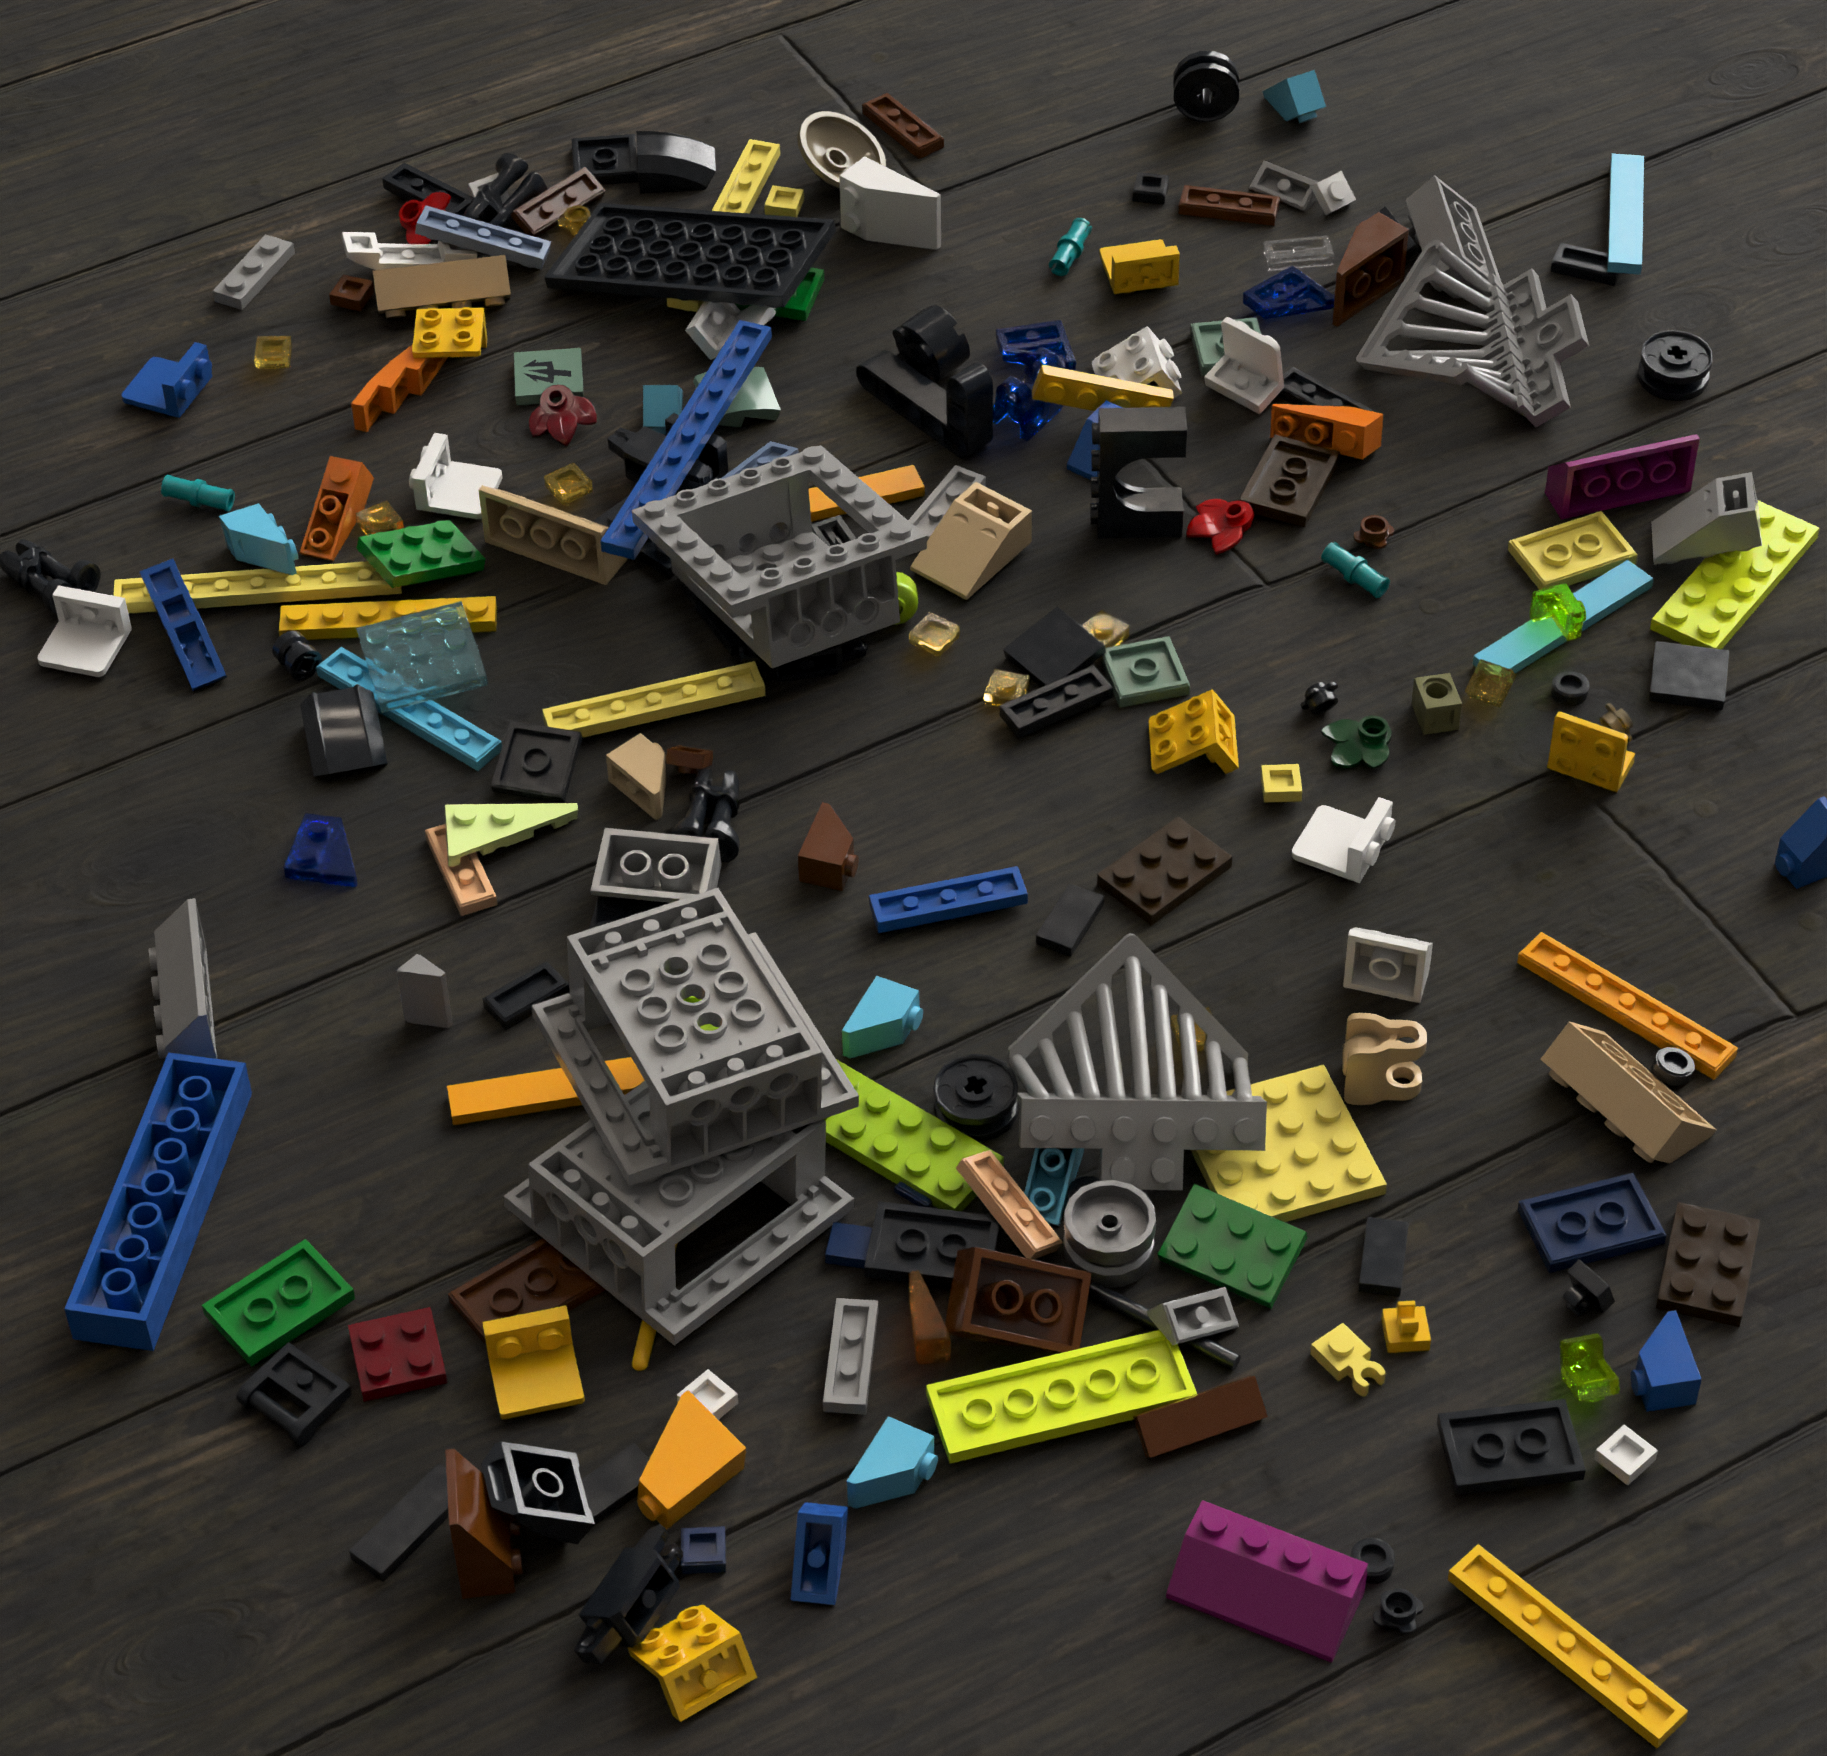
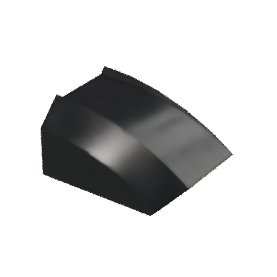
M636 131L640 194L705 190L716 172L714 147L683 135L658 131Z
M356 684L352 688L318 694L312 692L300 704L314 777L387 764L376 703L372 691Z
M501 1441L494 1444L481 1463L491 1507L512 1524L541 1536L577 1545L594 1526L595 1522L592 1511L587 1503L576 1453Z

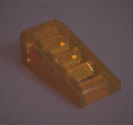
M911 1271V1274H909V1303L916 1361H918V1364L948 1362L951 1359L950 1334L920 1271Z

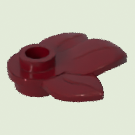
M559 384L552 385L543 391L540 397V405L531 413L529 418V428L533 437L549 432L556 441L564 446L570 444L577 424L593 425L597 423V415L592 403L587 398L573 396L572 391L568 387ZM556 397H562L557 403L551 402Z

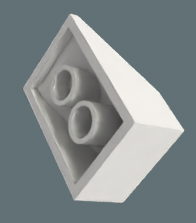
M865 156L839 175L841 228L868 241L935 250L941 247V195Z

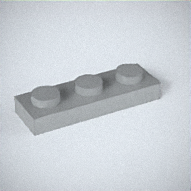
M265 234L213 290L214 301L243 310L295 254L293 243Z
M955 465L908 521L926 535V540L928 541L953 501L975 482L986 487V476Z
M836 1298L823 1397V1412L866 1415L878 1319V1301Z

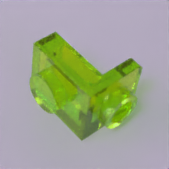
M1564 583L1534 591L1532 593L1529 616L1533 622L1552 617L1566 640L1570 641L1581 638L1583 622L1586 620V610L1580 600L1577 601L1567 584Z
M1598 1333L1560 1341L1561 1378L1578 1401L1594 1402L1602 1400L1605 1396L1620 1394L1619 1378L1604 1360L1603 1339Z

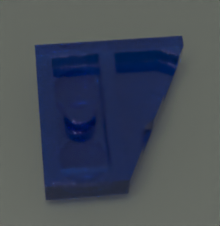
M1293 265L1243 292V304L1264 319L1334 308L1335 296Z
M1061 320L996 329V342L1003 361L1037 367L1047 365L1076 371V359Z
M305 813L284 865L285 878L350 887L357 886L356 872L342 818Z

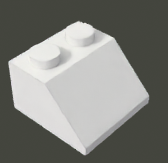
M1352 928L1348 934L1343 987L1420 1003L1430 970L1433 943L1374 930Z

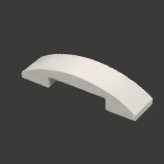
M342 232V241L347 258L374 270L477 258V251L462 249L457 245L439 240L438 244L378 243L375 233Z

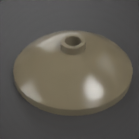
M830 111L816 112L808 116L799 128L797 141L804 161L813 173L833 187L840 189L839 175L864 156L886 167L884 152L876 138L863 125L846 115Z

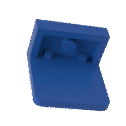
M194 342L179 362L160 357L150 358L122 392L123 402L180 418L212 378V363L209 360L207 345Z

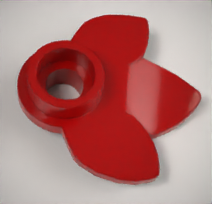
M435 192L422 202L410 200L401 207L399 211L400 223L407 230L406 240L409 244L430 243L431 239L415 234L417 221L425 205L446 211L445 209L451 199L449 194Z
M1222 499L1206 500L1196 506L1199 515L1190 521L1186 535L1189 538L1211 537L1213 550L1218 555L1231 549L1241 541L1243 532L1247 531L1252 525L1254 518L1253 509L1249 503L1241 500L1232 502Z

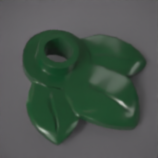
M1366 716L1360 722L1342 719L1325 726L1321 730L1323 736L1337 744L1331 756V763L1335 766L1351 768L1363 762L1368 767L1375 769L1383 765L1389 758L1390 751L1387 745L1391 741L1392 733L1387 721L1382 717Z

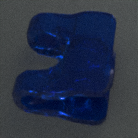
M1042 347L1038 348L1027 358L1024 372L1019 380L1013 376H1008L997 386L995 403L993 404V424H998L1008 415L1014 422L1020 425V437L1025 441H1029L1063 407L1060 404L1032 399V388L1043 363L1047 366L1062 368L1058 356Z

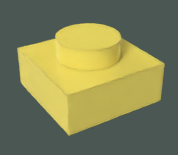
M772 185L764 205L765 215L797 217L804 201V189Z
M1299 764L1261 765L1264 803L1302 801Z

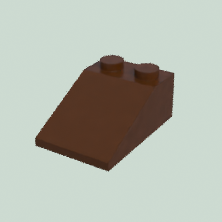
M1377 212L1356 226L1336 273L1333 325L1340 326L1403 283L1409 229L1380 212Z
M979 1247L958 1250L944 1334L1056 1354L1080 1349L1092 1273Z
M455 1449L445 1450L449 1527L462 1599L516 1593L515 1575L523 1574L521 1549L513 1548L512 1538L520 1537V1527L500 1516L491 1507L484 1474Z

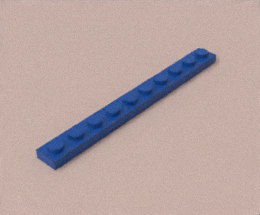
M743 320L738 321L601 539L602 552L635 560L648 536L633 523L632 510L642 507L650 501L662 500L675 495L771 340V327Z

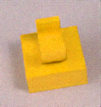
M1415 1301L1397 1302V1308L1382 1309L1381 1320L1388 1353L1430 1350L1431 1337L1424 1306L1415 1307Z

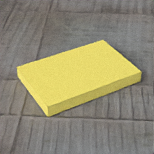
M1602 511L1510 540L1508 543V551L1542 594L1603 575L1627 559L1636 564L1638 555Z

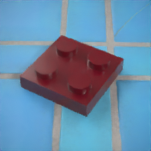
M431 1307L348 1325L364 1402L447 1383Z

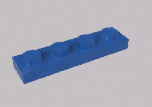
M1018 866L869 895V906L878 933L1028 904V893Z

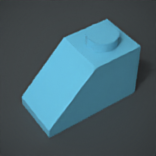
M1315 70L1287 78L1262 91L1264 98L1285 121L1298 118L1299 123L1312 120L1317 117L1316 111L1326 107Z
M643 385V427L646 426L666 435L665 419L673 413L680 415L682 412L683 390L678 385Z
M876 976L842 1029L843 1056L854 1058L903 1044L910 1031H916L922 1021L923 1009L920 1008L919 990Z
M888 1416L847 1479L848 1506L856 1509L915 1493L922 1480H929L936 1469L938 1456L935 1455L934 1436Z

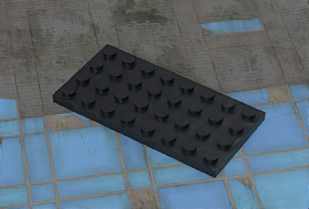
M599 203L545 275L544 279L547 288L562 289L564 291L576 290L592 293H613L623 296L637 295L649 296L651 298H674L683 301L698 300L711 301L712 303L760 305L771 308L785 307L836 232V227L833 219Z

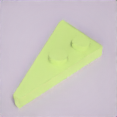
M577 803L445 805L448 867L459 865L461 857L476 851L486 855L494 852L499 847H507L534 837L535 829L551 824L554 829L566 825L569 821L577 819L578 805Z

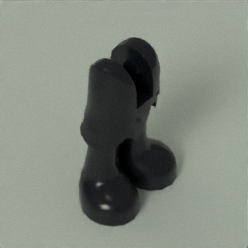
M504 153L496 162V171L499 175L490 186L485 184L481 191L477 192L475 199L467 207L463 216L475 220L479 218L482 222L506 228L512 218L513 210L548 190L547 186L538 173L531 172L525 177L514 193L502 204L501 196L528 170V164L522 158L514 154Z
M24 539L16 543L17 554L11 551H4L0 554L1 569L21 587H24L28 593L32 590L42 597L46 608L56 614L53 593L58 585L95 592L101 579L99 567L91 561L80 560L75 563L72 569H69L53 558L50 551ZM44 574L50 576L54 580L48 581L44 578Z
M711 768L701 769L697 773L689 793L690 807L685 817L670 832V834L703 837V824L707 811L712 818L705 837L718 838L721 862L734 860L738 855L740 847L739 837L730 825L731 817L735 818L739 809V779L736 772L726 770L721 787L712 786Z

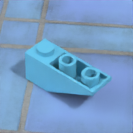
M259 503L219 516L227 548L236 560L289 575L297 574L294 560L298 559V553L293 540H287L283 527H277L273 514H267Z
M1035 1148L1024 1193L1048 1224L1057 1226L1060 1224L1068 1201V1188L1071 1182L1075 1180L1085 1148Z

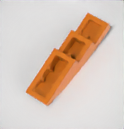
M412 344L392 359L365 385L352 401L351 406L355 429L368 432L382 411L395 414L409 393L422 396L448 357L414 358Z

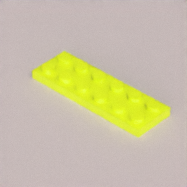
M1758 501L1762 546L1754 547L1748 551L1736 550L1705 558L1651 620L1650 629L1683 645L1723 649L1816 541L1820 528Z
M1160 1330L926 1385V1396L949 1464L1133 1420L1134 1415L1197 1394L1178 1344L1172 1345Z

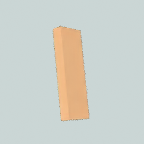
M445 824L426 829V840L460 915L464 916L496 906V894L477 853L474 852L460 858L459 865L448 867Z
M990 1150L960 1161L956 1167L957 1171L1026 1258L1034 1260L1058 1250L1063 1243L1059 1236Z

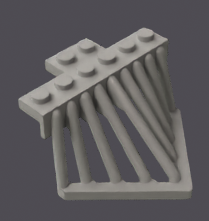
M1436 239L1424 247L1357 355L1356 361L1363 369L1458 385L1468 382L1526 417L1535 428L1571 408L1560 362L1572 355H1576L1589 346L1578 301L1570 294L1546 308L1539 276L1532 268L1504 285L1493 273L1487 276V281L1451 252L1441 240ZM1439 260L1479 292L1440 271L1436 267ZM1433 281L1488 313L1484 315L1422 297L1419 292L1425 283ZM1416 308L1486 330L1479 332L1405 324L1403 318L1408 310ZM1397 335L1407 338L1484 346L1479 350L1388 351L1386 348L1390 339Z
M1132 933L1125 935L1008 1047V1064L1028 1092L1017 1093V1101L1020 1104V1148L1100 1149L1099 1181L1116 1180L1132 1184L1139 1190H1183L1184 1150L1265 1151L1267 1101L1261 1096H1252L1248 1070V1053L1151 950ZM1122 965L1125 968L1132 1053L1131 1094H1125L1111 991L1112 975ZM1141 966L1150 975V995L1152 996L1158 1064L1157 1094H1151ZM1094 992L1097 998L1105 1060L1104 1094L1099 1093L1081 1011V1005ZM1168 995L1179 1005L1177 1023L1179 1025L1184 1075L1181 1095H1176ZM1065 1020L1068 1023L1078 1069L1080 1093H1073L1053 1044L1052 1032ZM1194 1022L1206 1033L1203 1048L1206 1055L1209 1078L1207 1095H1202ZM1036 1048L1039 1050L1053 1085L1054 1093L1046 1091L1025 1060ZM1221 1050L1231 1060L1229 1065L1233 1069L1235 1091L1232 1095H1227Z

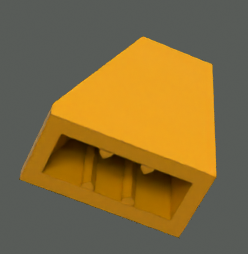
M689 1390L681 1395L638 1484L637 1503L640 1510L649 1520H657L666 1529L670 1528L743 1470L745 1464L746 1447Z

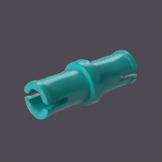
M1084 218L1074 219L1067 234L1060 238L1057 243L1058 250L1049 262V268H1052V273L1058 276L1066 275L1074 259L1080 257L1084 249L1083 244L1092 231V226H1088L1090 224L1089 221Z
M167 474L161 485V494L164 497L189 501L190 505L195 507L206 505L229 512L235 500V492L232 489L207 485L206 481L201 479L190 481Z
M1331 542L1324 549L1321 560L1342 573L1344 580L1348 583L1358 584L1375 598H1380L1389 588L1390 579L1368 566L1366 559L1361 556L1355 557L1336 542Z

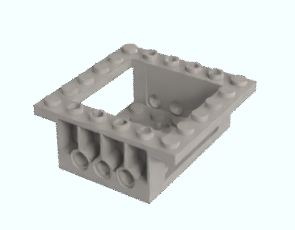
M821 445L808 447L802 452L788 457L776 458L772 462L756 468H746L740 473L724 479H714L708 484L692 490H682L677 495L662 500L650 501L644 506L632 510L633 523L671 558L672 572L771 668L899 623L900 613L895 560L927 549L926 535ZM812 482L869 533L840 545L828 546L812 532L808 483Z
M719 888L567 936L570 993L532 1005V1016L628 1186L859 1107L858 1093L756 932L746 933ZM694 996L702 1000L699 1002L690 1003L684 1001L683 999ZM612 1023L649 1086L651 1133L646 1134L587 1031ZM705 1024H711L719 1028L713 1031H706L700 1027Z
M644 1081L628 1092L625 1097L646 1134L651 1133L649 1086ZM823 1119L628 1186L593 1122L589 1120L528 1164L529 1178L504 1195V1206L675 1346L831 1227L833 1222H837L854 1209V1198L825 1176L826 1121ZM761 1181L791 1204L789 1208L680 1290L676 1289L675 1244Z

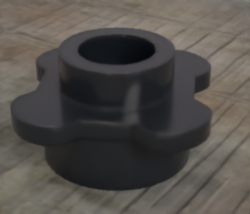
M1319 682L1310 686L1305 692V701L1301 703V708L1303 710L1310 709L1314 715L1322 714L1332 709L1338 703V698L1334 693V690L1338 688V684L1331 682L1326 685L1325 682Z
M1396 1588L1383 1592L1380 1596V1609L1373 1613V1622L1379 1627L1388 1626L1393 1630H1399L1404 1635L1412 1634L1416 1630V1616L1423 1612L1422 1602L1405 1589Z

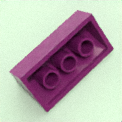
M1695 434L1548 466L1545 494L1562 520L1690 492L1700 438Z
M1202 1500L1185 1533L1166 1592V1598L1332 1663L1365 1593L1368 1563Z

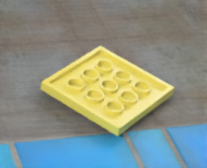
M1324 1065L1251 1084L1252 1096H1261L1267 1101L1265 1151L1191 1150L1210 1191L1283 1222L1386 1194L1387 1183ZM1235 1089L1226 1091L1227 1095H1232Z

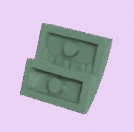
M753 367L718 425L741 428L745 417L777 420L781 409L764 367ZM706 372L695 376L693 382L696 388Z

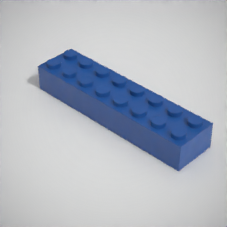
M168 1052L64 1309L73 1339L154 1351L252 1095L246 1063Z

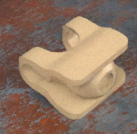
M1353 1013L1348 1016L1342 1055V1071L1346 1076L1344 1100L1352 1105H1371L1383 1100L1404 1101L1416 1097L1421 1091L1422 1072L1412 1061L1419 1059L1426 1051L1427 1032L1424 1027L1415 1021L1390 1020L1371 1013ZM1403 1037L1413 1038L1416 1041L1413 1043H1405L1400 1041L1399 1039ZM1406 1078L1411 1082L1407 1084H1401L1396 1082L1394 1079Z

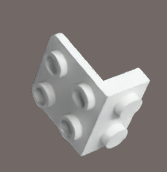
M704 301L685 331L707 357L712 360L716 358L739 320L765 325L774 317L776 311L774 310L775 308L752 305L740 311L734 303Z
M1226 317L1221 322L1225 355L1204 376L1205 385L1250 410L1261 414L1284 388L1280 346L1272 337L1264 336L1250 329L1242 321H1235Z
M1148 326L1130 335L1111 349L1101 353L1092 361L1095 375L1145 385L1155 381L1159 387L1173 390L1174 398L1182 394L1178 379L1181 378L1180 371L1170 359L1174 356V353L1168 342L1164 338L1159 340Z
M434 433L428 446L423 447L420 463L417 469H412L409 478V487L414 490L416 510L481 519L482 514L478 490L482 485L498 489L502 480V471L498 468L451 461L448 435Z
M58 585L53 593V599L59 622L38 654L39 665L95 677L104 676L132 630L125 598Z
M1378 797L1366 819L1326 805L1319 806L1293 846L1292 858L1360 883L1370 865L1373 866L1383 843L1385 840L1388 841L1394 831L1396 820L1391 818L1393 802Z

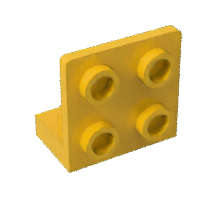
M1159 239L1099 249V256L1114 294L1164 288L1179 284L1180 253L1177 245L1165 247L1163 240Z
M428 308L416 310L412 347L414 358L478 357L481 355V348H487L484 308Z
M1213 689L1149 718L1152 770L1156 774L1205 753L1210 762H1216L1225 774L1239 769L1235 717Z
M1558 712L1554 718L1547 768L1618 792L1634 764L1635 753L1626 750L1628 736L1626 734L1563 712Z
M566 1305L482 1322L501 1419H509L584 1403V1393L573 1348L570 1320Z
M705 1605L693 1606L681 1611L673 1621L660 1628L651 1629L643 1642L633 1648L627 1647L630 1656L659 1679L672 1715L680 1722L757 1678L741 1633Z

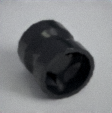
M293 630L282 634L273 645V656L281 665L286 667V670L296 680H306L312 677L317 672L316 666L322 662L321 654L312 645H309L308 640L299 631Z

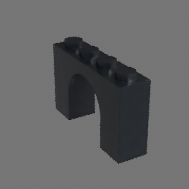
M1185 407L1099 408V423H1092V445H1098V450H1091V471L1097 472V477H1091L1090 479L1091 498H1097V503H1090V524H1097L1098 539L1182 537L1183 501L1181 487L1140 488L1126 484L1116 475L1123 467L1140 459L1186 458L1187 423Z

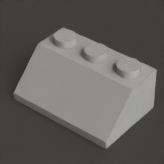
M605 828L590 890L591 895L672 903L717 888L721 869L718 838Z

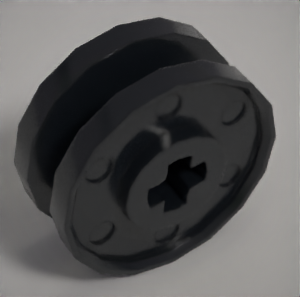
M1199 51L1181 60L1173 73V100L1177 109L1187 118L1198 122H1213L1226 117L1235 109L1239 101V72L1235 63L1226 55L1215 51Z
M1669 330L1658 332L1648 337L1642 345L1641 359L1638 366V380L1641 386L1651 395L1661 399L1673 401L1692 399L1702 394L1708 386L1713 352L1709 345L1699 336L1686 331Z
M969 1054L956 1057L945 1064L935 1077L933 1095L936 1118L978 1142L999 1137L1007 1132L1017 1119L1019 1108L1017 1101L1018 1082L1014 1071L1004 1061L990 1055Z

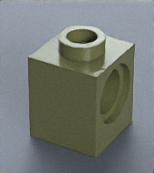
M1445 673L1414 678L1411 704L1423 735L1459 730L1462 702L1451 674Z

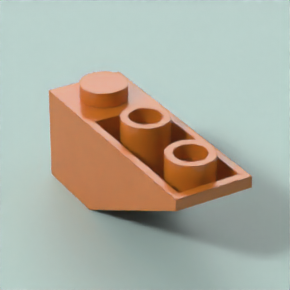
M1273 404L1270 438H1273L1274 435H1279L1340 451L1341 455L1364 459L1381 447L1383 414L1355 407Z
M334 456L329 457L299 552L301 555L334 561L364 511L374 477L362 462Z

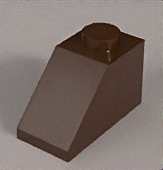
M822 802L798 854L799 881L843 891L848 878H853L857 872L859 856L854 855V839L831 805Z

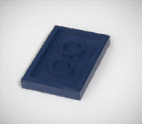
M1634 1173L1521 1200L1518 1203L1517 1210L1549 1273L1571 1268L1578 1260L1587 1264L1665 1244L1666 1233Z

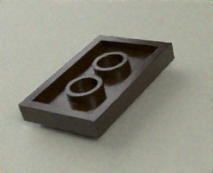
M1274 435L1239 500L1249 503L1256 515L1306 527L1340 462V451Z
M1176 817L1098 873L1097 885L1152 926L1232 867V856L1181 818Z
M1678 1202L1656 1309L1665 1311L1676 1310L1678 1314L1740 1327L1760 1220Z

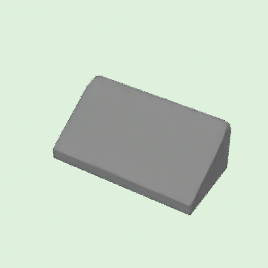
M1264 160L1249 189L1263 195L1278 196L1281 203L1306 212L1317 201L1311 186L1318 183V181Z
M416 954L397 970L404 1019L413 1024L449 1028L453 1023L445 972L423 956Z
M1226 1287L1162 1303L1147 1310L1149 1318L1172 1345L1239 1327Z

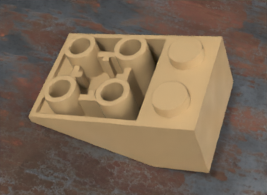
M975 482L953 501L929 537L927 549L920 551L910 566V570L967 600L1032 542V510Z

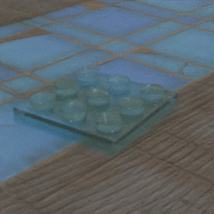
M462 601L356 628L381 713L488 685L487 675Z

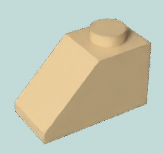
M640 733L606 755L608 780L655 820H658L662 817L667 780L666 754L658 743H652Z

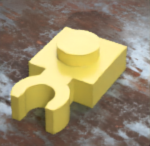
M1344 1323L1311 1344L1310 1354L1337 1381L1348 1375L1352 1379L1353 1389L1359 1395L1365 1397L1368 1394L1369 1384L1363 1378L1370 1377L1379 1385L1384 1384L1386 1374L1384 1368L1374 1361H1369L1371 1349Z

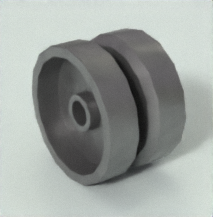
M1107 1180L1096 1181L1083 1186L1069 1198L1064 1211L1065 1233L1063 1241L1064 1257L1068 1267L1092 1273L1090 1285L1093 1282H1097L1107 1288H1116L1138 1281L1150 1269L1155 1251L1156 1217L1154 1205L1147 1195L1132 1184Z

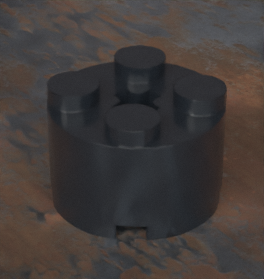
M931 305L921 310L892 332L899 351L896 356L935 384L969 359L970 347L965 334L963 333L959 336L953 328L957 324L956 320L946 310L937 305Z

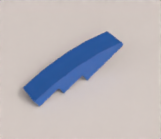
M172 558L140 571L145 587L192 690H197L227 678L202 618L194 605L187 586L184 584L174 559Z

